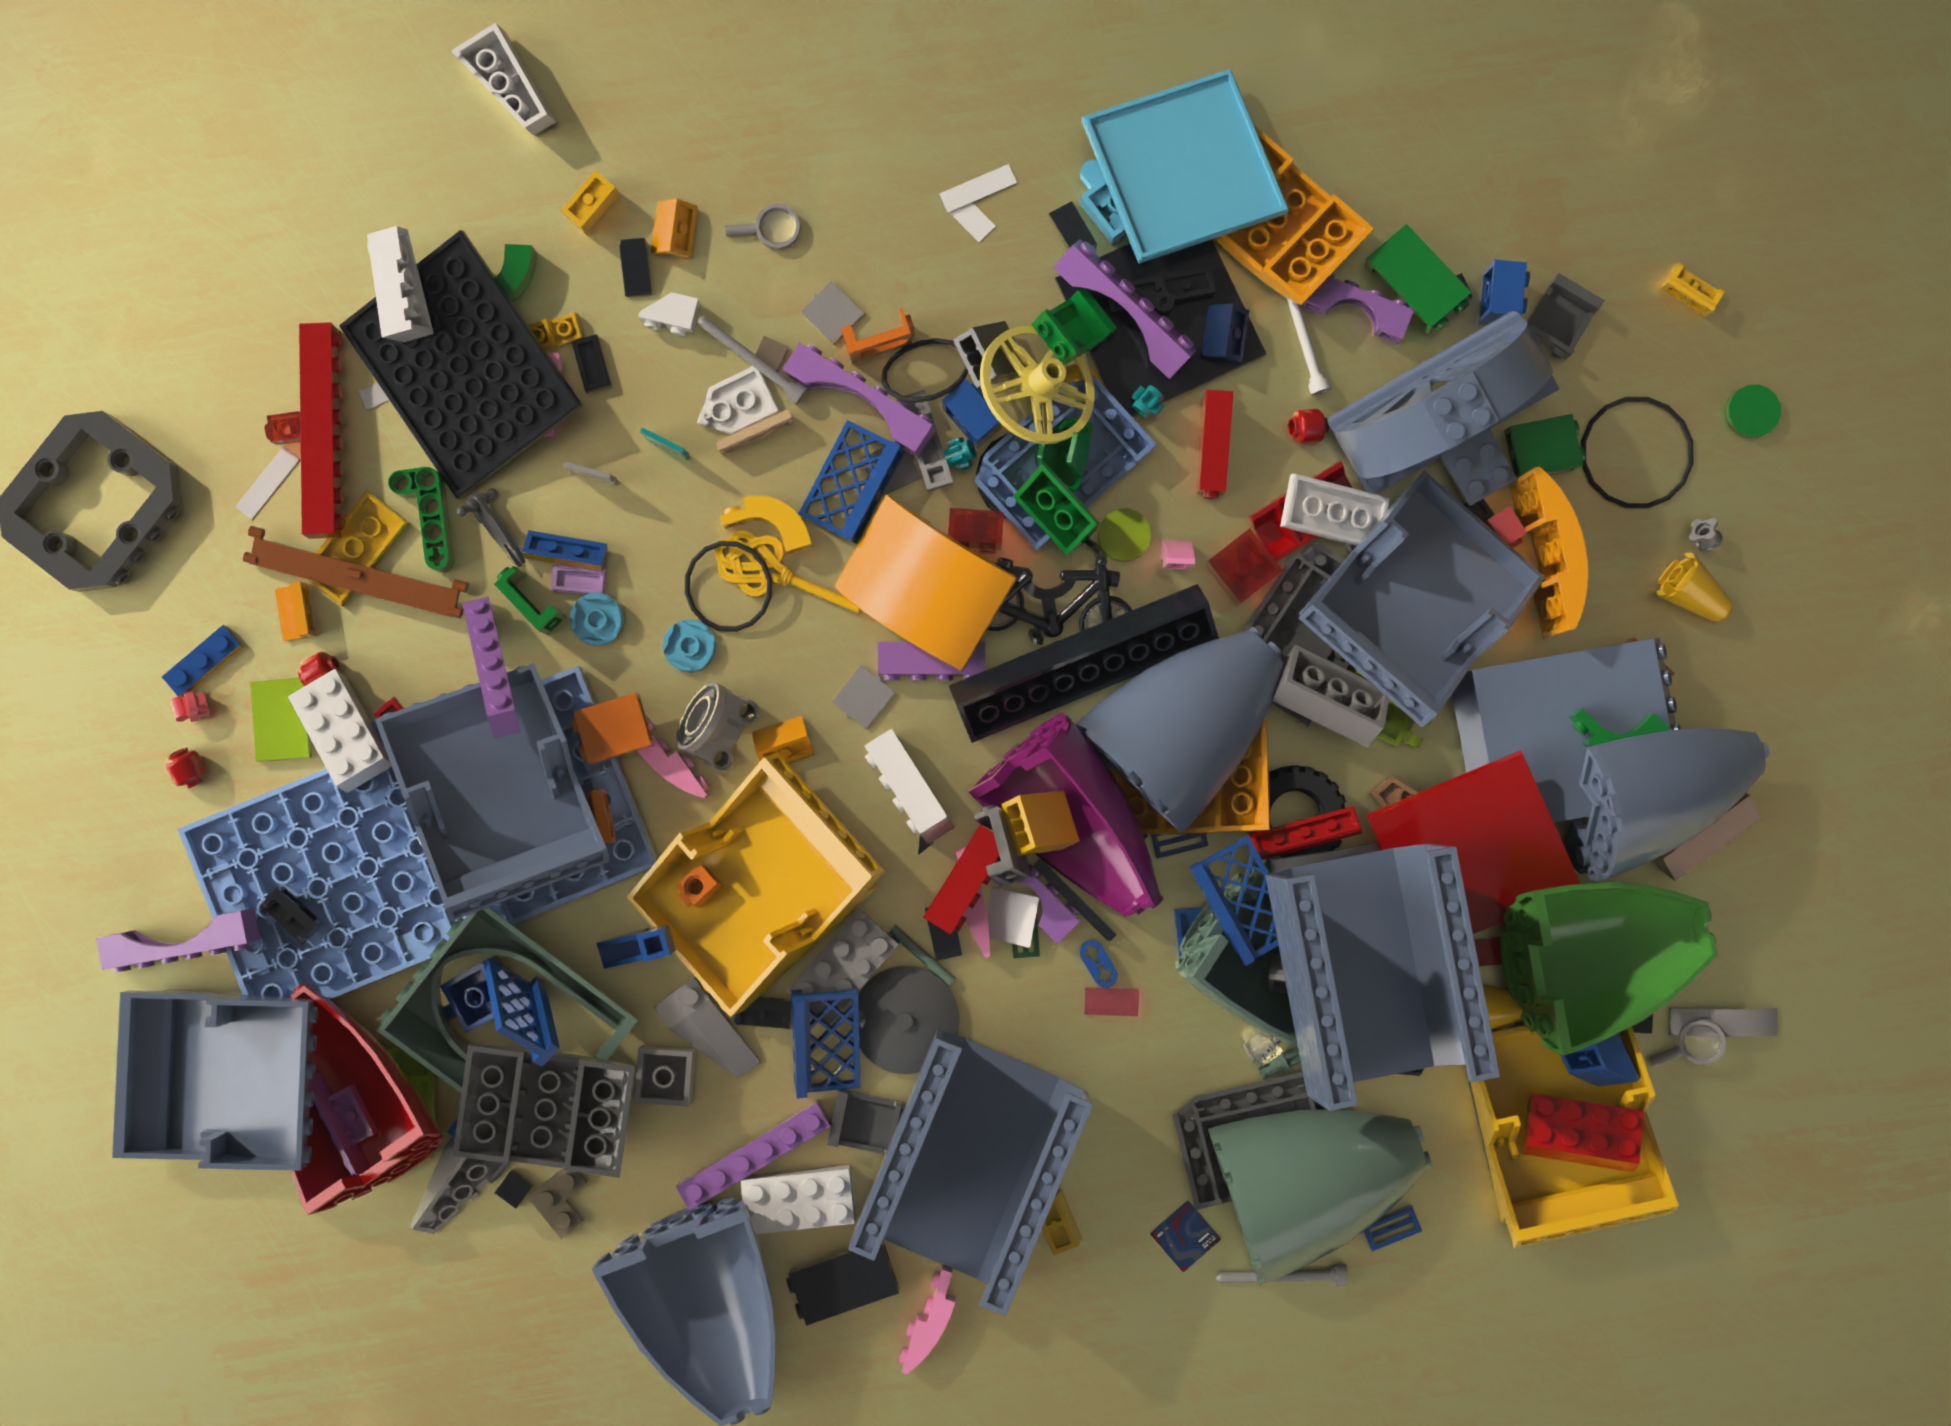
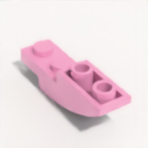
M646 715L655 746L639 750L638 753L658 774L676 787L701 798L709 797L710 794L707 789L710 786L702 775L696 776L692 770V767L695 765L687 753L682 755L679 751L669 756L667 752L671 750L662 737L658 739L652 731L655 729V726Z
M942 1265L941 1271H935L931 1287L936 1289L933 1298H927L924 1313L928 1314V1317L917 1314L915 1322L910 1321L906 1334V1337L910 1338L908 1348H902L899 1363L903 1364L902 1373L904 1374L911 1372L930 1353L940 1339L951 1317L956 1301L955 1296L947 1294L953 1268Z

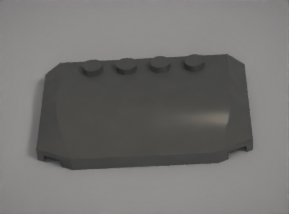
M1318 542L1292 556L1243 631H1247L1251 627L1257 629L1263 636V641L1267 644L1271 641L1281 650L1282 653L1279 657L1282 662L1296 644L1347 669L1349 663L1299 619V612L1345 559ZM1274 701L1271 702L1273 706L1306 727H1309L1312 720Z
M1303 1072L1196 1096L1172 1116L1195 1210L1232 1201L1208 1132L1209 1128L1248 1118L1297 1110H1327L1307 1096Z

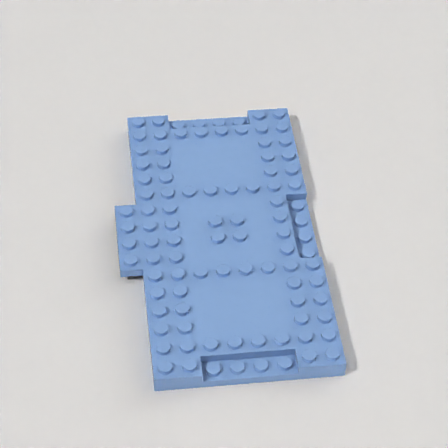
M575 666L541 681L566 738L573 769L583 793H589L598 789L607 790L617 842L606 845L610 862L490 906V908L513 925L649 870L658 859L642 815L638 812L617 757L596 764H588L587 760L582 759L579 745L582 744L580 734H575L571 719L575 718L573 711L596 705L583 669L580 666ZM371 722L383 744L376 722ZM392 767L348 793L335 785L326 768L178 829L212 918L214 919L216 915L255 908L261 940L250 942L251 948L234 951L233 946L226 947V954L243 995L291 997L296 987L309 983L311 988L327 999H335L424 962L426 959H431L429 956L443 938L447 941L450 937L446 933L458 920H449L424 850L417 839L418 834ZM284 886L324 922L304 945L299 944L287 930L260 908V905L276 887Z

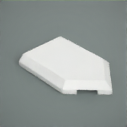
M752 366L709 387L697 423L732 435L780 413V410L762 373Z

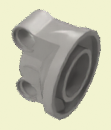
M709 682L696 693L685 709L677 730L676 744L679 749L703 759L712 768L718 771H726L732 766L734 756L730 751L731 748L738 741L744 724L752 723L758 718L759 707L754 701L744 696H737L716 682ZM747 704L746 713L740 715V708L742 705ZM722 751L721 759L718 762H714L716 753Z

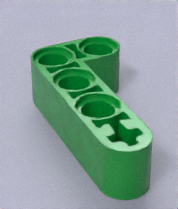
M431 467L393 472L388 479L391 491L403 498L417 497L424 558L427 566L441 573L448 572L452 569L455 559L445 481L439 472ZM434 474V484L426 487L424 484L425 478L428 475ZM403 478H408V487L405 490H399V481ZM434 500L438 501L437 511L429 513V503ZM435 527H441V536L433 540L431 537L432 530ZM439 554L444 556L445 558L440 561V564L435 563V559L439 558Z

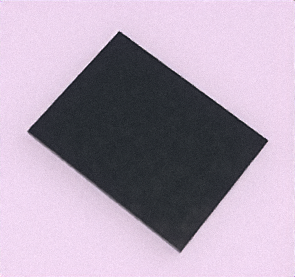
M459 230L416 264L434 334L407 342L383 338L376 297L339 325L456 499L463 498L583 406L466 233Z

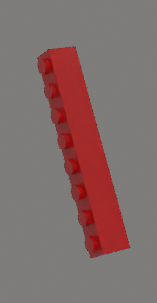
M331 322L299 324L302 535L309 539L341 538V530L345 529V518L341 514V504L345 500L344 489L341 487L344 465L340 461V451L344 449L343 436L340 435V425L343 424L344 418L342 409H339V399L343 398V387L339 383V373H342L343 370L342 359L339 357V347L342 346V334Z

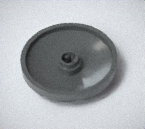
M896 966L886 969L872 977L858 994L859 1048L872 1063L886 1071L897 1074L919 1073L937 1029L958 1034L959 1010L956 999L947 984L937 975L926 969L916 966Z

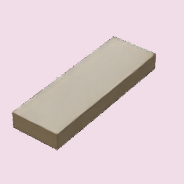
M787 409L715 443L720 453L725 455L793 424L794 421Z

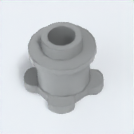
M1715 518L1702 521L1696 519L1691 523L1692 533L1689 535V539L1692 543H1696L1700 551L1711 552L1721 545L1723 536L1720 531L1715 529L1718 526L1717 520Z

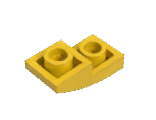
M575 312L553 320L544 319L529 325L545 350L571 344V341L585 338L579 315Z

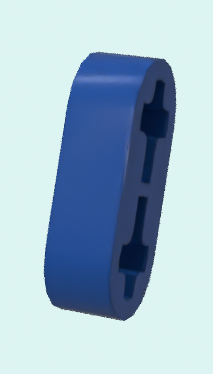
M1087 940L1082 943L1079 954L1094 981L1099 986L1106 988L1115 984L1118 974L1103 946L1095 940ZM1086 946L1098 947L1099 950L1096 952V955L1100 961L1095 963L1092 957H1085L1084 954L1087 952ZM1100 964L1103 965L1106 971L1112 970L1109 982H1106L1104 979H1098L1101 972L1097 966Z

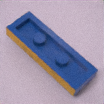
M528 530L522 556L526 559L602 571L608 547L606 543Z
M222 625L166 672L162 678L178 697H183L184 693L192 690L243 645L226 625Z

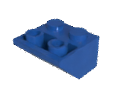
M1618 1033L1589 1047L1564 1056L1561 1055L1570 1075L1598 1087L1632 1083L1640 1080Z

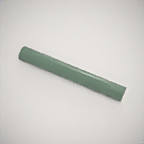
M897 925L889 932L945 984L950 986L956 979Z

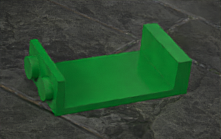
M1407 224L1366 258L1364 267L1371 274L1376 270L1427 324L1425 332L1428 335L1434 330L1437 332L1442 330L1449 323L1447 318L1454 312L1457 315L1460 314L1470 304L1468 300L1472 292Z

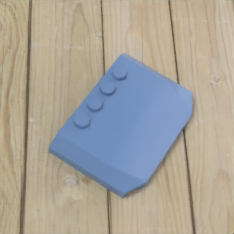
M1092 376L1095 396L1094 406L1088 420L1093 428L1089 457L1081 484L1073 492L1086 508H1089L1146 458L1157 445L1095 376ZM1084 380L1067 383L1086 395ZM1052 400L1054 419L1052 421V429L1057 430L1060 424L1067 419L1080 418L1083 410ZM1032 412L1019 425L1036 432ZM1042 417V421H1041L1042 430L1044 429V428H1043V417ZM1009 432L985 453L974 482L1037 552L1052 539L1013 496L1041 465L1037 459L1040 444L1024 440Z

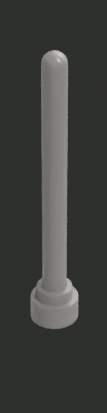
M702 316L698 319V324L784 389V393L788 396L787 399L796 405L803 397L808 388L800 381L798 383L794 380L792 382L708 318Z
M1335 1264L1334 1267H1329V1270L1294 1271L1270 1282L1330 1281V1284H1335L1336 1286H1347L1346 1264ZM1220 1272L1216 1276L1219 1283H1258L1255 1272Z

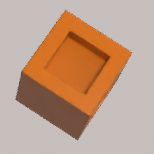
M699 864L676 887L681 891L678 896L687 906L693 905L700 908L723 885L706 866ZM697 881H701L703 889L701 893L694 895L692 891L693 885Z

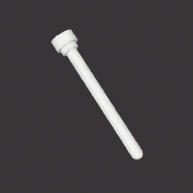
M1286 297L1311 378H1309L1310 384H1308L1311 396L1325 393L1332 388L1329 379L1325 378L1324 374H1321L1300 304Z

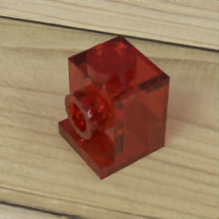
M299 411L267 416L268 424H265L264 428L266 437L271 443L283 445L300 442ZM290 426L291 433L285 434V428Z

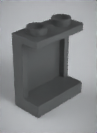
M1558 273L1551 280L1527 322L1539 345L1548 349V353L1551 356L1566 360L1575 351L1574 348L1595 312L1600 309L1605 300Z
M991 805L982 808L980 813L973 815L976 822L993 831L1001 859L999 862L986 866L988 876L1006 886L1032 878L1026 855L1017 856L1003 809Z
M845 1089L838 1090L827 1145L834 1147L841 1145L886 1154L904 1110L901 1108L902 1101Z

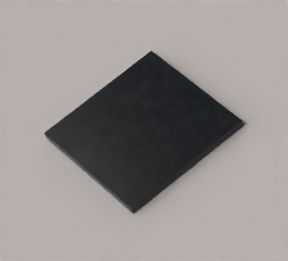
M1212 239L1139 264L1130 243L1099 257L1111 263L1116 270L1115 273L1121 279L1128 281L1211 266L1216 289L1215 295L1174 302L1173 308L1169 313L1159 314L1161 317H1167L1173 323L1174 329L1180 335L1187 336L1193 342V347L1196 349L1194 354L1170 379L1150 361L1144 335L1129 312L1110 313L1107 296L1087 288L1117 327L1103 343L1089 351L1090 356L1106 389L1132 418L1139 415L1132 407V404L1135 402L1132 396L1140 386L1144 389L1149 385L1155 387L1164 396V399L1161 401L1163 404L1266 356V351L1250 318L1248 319L1242 363H1233L1223 358H1204L1201 356L1208 306L1233 303L1245 308ZM1061 275L1055 278L1064 301L1070 299L1077 290L1082 288L1071 286Z

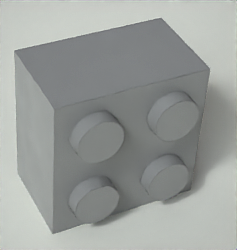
M651 1045L639 1047L634 1103L689 1106L693 1101L696 1049Z

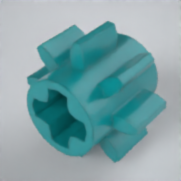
M1149 385L1146 389L1140 386L1132 396L1135 400L1132 407L1144 418H1148L1150 414L1156 417L1164 407L1161 403L1164 396L1152 385Z
M956 437L947 441L950 448L944 450V457L951 468L957 467L958 471H963L974 466L971 460L977 457V452L969 439L964 441L963 437Z

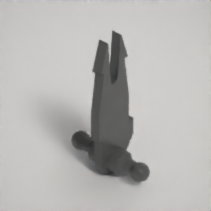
M492 488L486 493L472 494L464 506L457 508V515L463 517L468 512H472L478 522L484 525L492 538L508 555L507 557L519 568L526 562L519 547L515 545L500 519L487 505L490 499L497 497V490Z

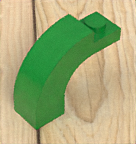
M505 244L503 266L496 279L512 302H515L526 291L534 276L537 252L532 245Z
M1582 708L1576 709L1569 716L1574 722L1572 727L1583 736L1589 735L1582 743L1586 748L1623 738L1672 730L1654 713L1646 714L1632 730L1624 734H1616L1606 730Z

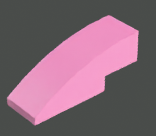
M1163 539L1161 545L1163 569L1190 570L1195 564L1192 542L1190 540Z

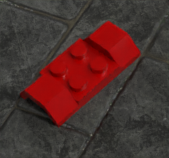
M1342 461L1311 477L1353 488L1345 475ZM1287 492L1249 516L1251 527L1263 548L1274 562H1278L1318 537L1280 527Z

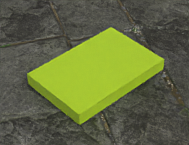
M290 678L250 682L256 762L311 758L310 737L288 698L291 694L305 687L300 679Z

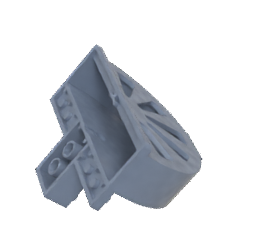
M1510 311L1327 418V423L1366 492L1378 494L1440 458L1462 500L1471 506L1517 480L1491 428L1558 391L1560 388L1552 375V367L1528 322L1522 319L1519 312ZM1439 381H1450L1442 387L1433 391L1432 385H1434L1435 383ZM1410 398V400L1407 402L1406 405H1404L1403 407L1399 408L1402 404H1404V403Z

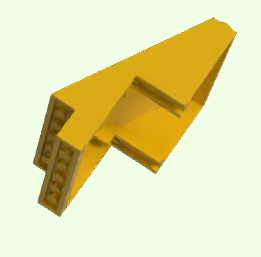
M779 753L764 757L709 823L680 832L626 898L633 904L634 909L646 919L652 929L669 925L676 949L674 953L684 963L686 969L692 972L700 981L702 987L719 1003L720 1008L732 1017L746 1010L879 886L875 882L885 870ZM701 864L708 868L723 887L702 907L698 908L693 905L689 907L678 896L681 891L676 885L697 865ZM697 881L693 885L692 891L694 895L701 893L703 889L702 882Z
M1522 1023L1520 1027L1511 1029L1509 1026L1499 1027L1492 1033L1500 1077L1470 1083L1501 1223H1507L1514 1248L1674 1213L1679 1205L1647 1115V1110L1656 1095L1632 1027L1618 1034L1640 1080L1632 1083L1599 1087L1570 1075L1561 1055L1556 1054L1541 1044L1542 1038L1536 1031L1530 1032L1525 1023ZM1536 1093L1644 1111L1640 1165L1634 1172L1523 1154L1527 1104L1531 1094Z

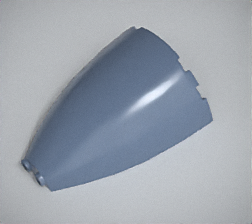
M1254 627L1247 631L1215 639L1182 651L1146 669L1103 699L1075 723L1095 748L1105 765L1110 769L1114 768L1140 792L1145 801L1181 834L1212 801L1242 761L1263 723L1284 668V663L1279 657L1282 652L1273 642L1270 641L1267 644L1263 641V636Z
M1693 728L1633 736L1587 747L1579 785L1591 801L1592 808L1588 825L1585 824L1582 818L1572 819L1570 822L1565 850L1573 868L1580 874H1588L1589 879L1592 881H1602L1643 866L1686 844L1716 823L1764 774L1766 758L1770 755L1767 744L1761 742L1755 732L1732 729Z
M727 1198L721 1200L715 1206L712 1201L696 1206L690 1211L686 1208L650 1224V1228L646 1229L641 1236H638L636 1233L630 1235L618 1243L619 1248L614 1250L612 1255L610 1252L605 1253L594 1264L592 1271L639 1350L658 1372L694 1406L720 1426L728 1423L730 1425L738 1424L745 1419L744 1414L753 1412V1414L758 1416L766 1413L772 1407L776 1359V1328L773 1299L760 1245L743 1201L737 1203L736 1199Z

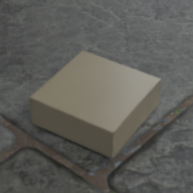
M763 336L755 355L776 371H779L789 347Z

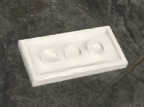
M1293 473L1290 474L1280 527L1357 546L1388 510L1390 498Z

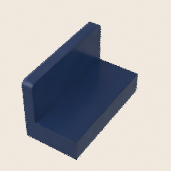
M1233 303L1209 305L1201 356L1204 358H1223L1233 363H1242L1250 310Z

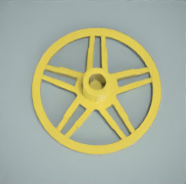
M1033 326L1011 328L993 340L985 351L981 362L980 382L988 407L1005 428L1024 440L1038 444H1055L1070 439L1073 432H1079L1086 425L1094 406V384L1087 364L1082 356L1075 359L1084 378L1085 395L1077 391V388L1062 382L1066 377V369L1058 358H1051L1054 354L1051 349H1049L1040 364H1037L1022 346L1019 347L1012 339L1014 336L1024 334L1040 336ZM1000 347L1008 361L1020 375V378L992 388L990 377L991 363L995 352ZM1019 387L1021 390L1019 393L1008 396L995 397L996 394ZM1029 396L1031 398L1036 432L1030 431L1012 420L1002 409L999 402ZM1052 400L1083 410L1081 417L1075 425L1066 431L1052 434V421H1054ZM1042 417H1043L1044 434H1043L1042 424H1041Z

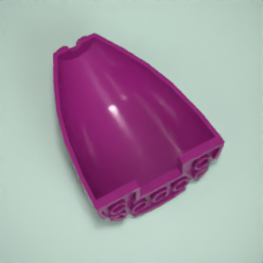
M1064 713L1052 717L1029 734L1030 736L1020 744L1017 743L1003 756L1006 761L1002 760L993 768H990L968 791L983 807L995 805L1003 809L1001 804L1019 795L1064 790L1079 842L1062 850L1035 853V855L1069 881L1125 917L1134 913L1139 915L1149 907L1152 909L1157 907L1163 901L1140 825L1122 788L1095 748L1074 722Z

